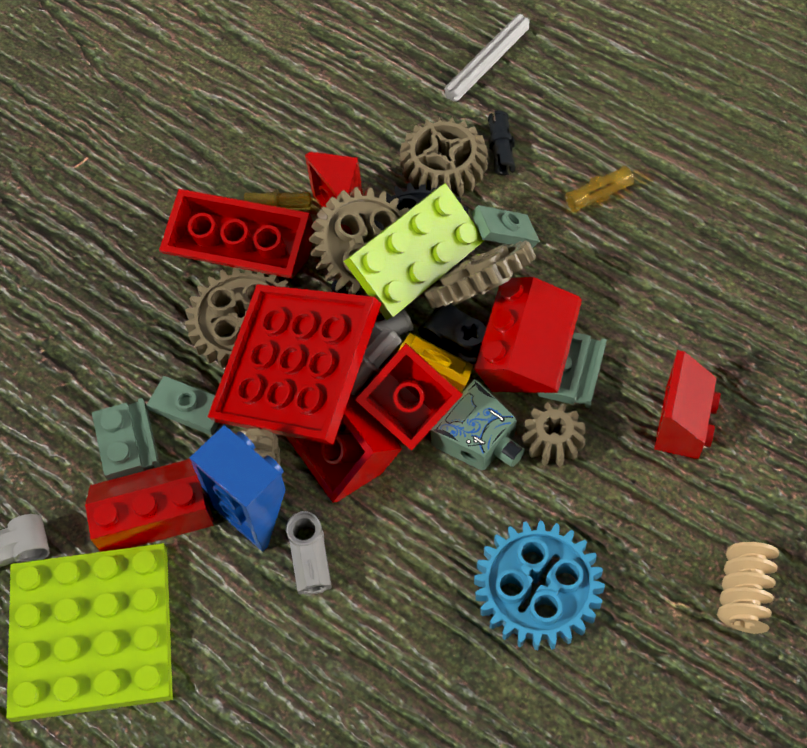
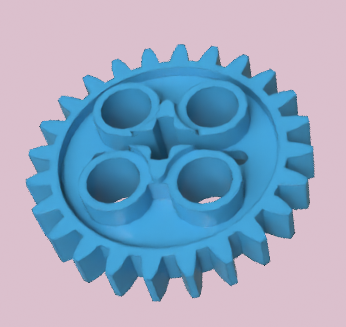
M540 520L537 530L531 531L529 524L525 521L523 522L522 533L519 534L513 527L509 526L507 532L508 539L505 540L496 534L494 536V544L497 549L485 546L484 556L488 560L477 561V569L484 574L474 575V585L482 587L475 592V599L481 602L487 601L481 606L480 613L482 616L494 615L490 620L491 629H495L500 625L504 626L502 639L506 640L513 633L517 634L518 647H522L526 639L529 638L532 639L534 650H538L541 640L545 639L550 648L555 649L556 640L559 636L565 643L570 644L572 640L571 630L583 635L586 629L583 621L594 623L596 614L591 609L601 608L603 600L596 595L603 593L605 584L595 580L602 576L603 569L601 567H591L596 561L597 554L589 553L584 555L587 541L583 540L574 544L572 542L573 530H570L564 537L559 535L560 527L558 523L549 532L545 531L544 522ZM534 552L539 554L543 560L537 564H530L522 556L526 553ZM553 557H558L559 561L547 574L545 586L540 585L526 611L523 613L519 612L518 608L524 604L531 594L532 583L537 584L546 571L550 560ZM561 573H568L575 577L577 582L572 585H563L557 580L556 576ZM508 583H514L522 591L518 595L509 596L502 592L501 587ZM546 604L551 606L556 614L550 618H543L536 613L535 608Z

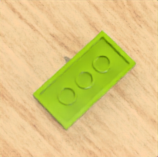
M444 183L343 262L368 296L375 297L382 303L379 311L388 320L398 314L485 240H482L478 228L447 184Z

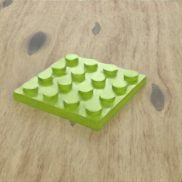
M164 543L11 564L7 719L9 721L18 722L173 700L167 548Z

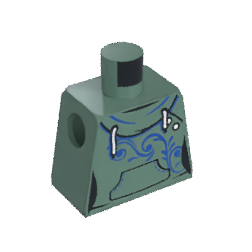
M475 379L463 391L461 398L430 430L432 446L479 470H485L496 457L510 467H514L525 452L523 447L511 440L516 432L515 417Z

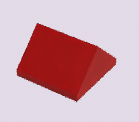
M318 152L305 154L312 194L321 207H326V203L331 197L337 199L343 190L350 196L352 190L358 187L363 196L357 157ZM341 224L342 230L345 233L352 235L351 229L348 226Z

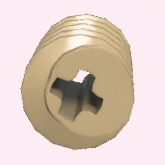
M760 542L735 543L729 546L726 551L728 559L724 565L726 576L722 580L724 591L721 592L719 598L723 606L719 607L717 616L725 625L742 632L752 634L768 632L770 627L758 620L770 618L772 615L771 610L761 606V604L771 603L774 599L771 593L763 589L773 588L776 584L774 578L765 574L777 571L778 566L776 563L767 559L777 558L779 550L772 545Z

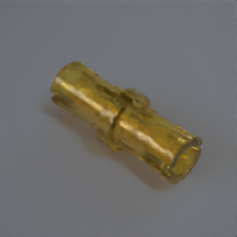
M622 166L620 169L602 177L599 175L592 177L588 184L565 194L567 205L575 213L579 209L597 201L601 203L607 201L611 194L625 187L632 186L634 178L627 166ZM609 183V186H607V187H605V188H603V189H601V190H599V191H597V192H594V193L591 194V195L589 194L590 192H592V191H594V190H596V189H598V188H600V187H603V186H605V185H607V184Z

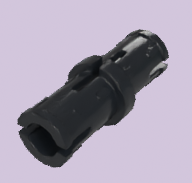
M499 110L494 111L496 121H494L492 113L488 116L491 135L488 144L489 149H492L494 171L496 174L503 176L509 175L507 165H509L511 173L515 171L512 150L515 146L514 137L510 134L509 115L507 112Z

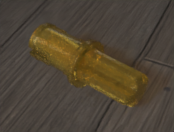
M274 189V192H245L244 201L286 209L309 210L312 206V198L309 192L280 193L279 189Z

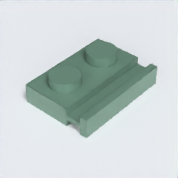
M574 332L558 393H538V396L573 405L574 402L584 404L585 408H590L607 339L601 338V341L590 339L591 336Z
M143 398L129 405L126 402L92 412L102 467L107 481L142 472L148 467H160L148 409Z

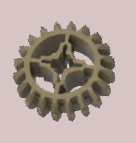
M453 116L448 122H443L440 117L436 123H431L426 119L424 127L415 125L413 133H406L405 142L401 143L399 165L404 180L409 181L414 189L419 188L421 184H425L426 190L431 191L432 188H437L438 185L440 187L446 183L452 193L462 197L464 189L473 192L475 183H481L483 173H486L488 167V149L483 135H478L476 127L468 128L465 120L456 124Z

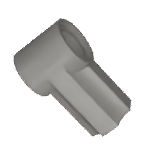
M308 511L295 513L286 524V533L290 542L297 592L299 595L323 593L331 589L332 585L324 544L325 536L320 521L313 513ZM305 527L315 530L314 535L308 540L296 538L297 533Z
M25 514L18 516L8 523V528L0 530V567L14 562L22 563L43 560L50 554L43 520L40 515Z

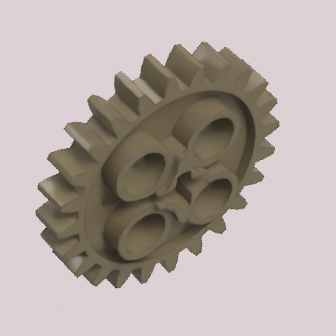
M355 187L350 196L343 190L337 199L331 197L326 203V207H322L318 212L317 216L320 219H316L311 226L317 232H314L309 238L310 242L318 244V246L312 250L311 256L322 258L317 264L316 269L327 268L329 272L324 280L329 281L335 278L338 281L335 288L337 292L346 286L348 287V294L355 295L357 291H360L361 295L368 296L343 261L383 231L375 225L374 220L380 222L385 229L409 211L408 207L400 211L396 208L398 198L388 203L386 202L385 191L376 198L371 187L366 190L363 196L359 188ZM341 224L348 226L352 231V235L345 233L341 228Z
M527 240L520 241L514 245L510 244L509 246L506 244L500 245L486 253L475 254L468 260L454 266L449 270L448 274L426 289L424 294L431 308H438L442 305L446 306L450 303L458 304L474 295H483L487 291L509 281L513 273L531 264V261L535 260L536 255L530 242H527Z
M235 267L233 268V274L229 276L223 269L220 270L221 279L215 280L210 276L207 277L210 286L206 288L198 285L197 289L200 297L191 296L189 299L193 308L185 310L188 320L185 321L188 336L192 345L195 344L197 353L199 355L205 353L208 363H212L217 359L219 367L223 369L228 363L256 285L289 287L287 280L280 282L278 276L270 275L268 277L265 273L258 272L255 274L250 270L240 273L239 268ZM233 333V334H232L231 336H229V337H222V336H224L225 334Z

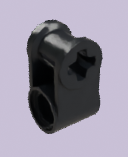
M448 304L438 308L435 307L418 331L420 336L427 342L471 364H476L486 327L480 320L461 312L452 304Z

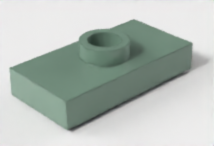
M478 205L471 212L482 240L509 245L527 240L532 248L540 241L526 214Z
M163 376L146 405L151 412L211 436L219 423L208 418L215 395Z

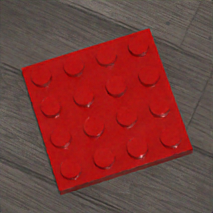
M257 284L210 408L208 418L217 423L243 428L257 427L274 434L333 445L382 303L372 296Z

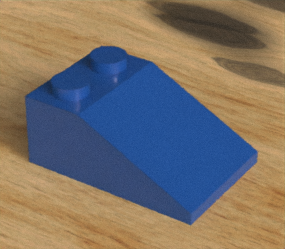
M224 425L189 458L210 506L263 552L269 545L286 491L281 475L283 469L269 455L263 458L254 451V444L244 433L239 431L234 434Z

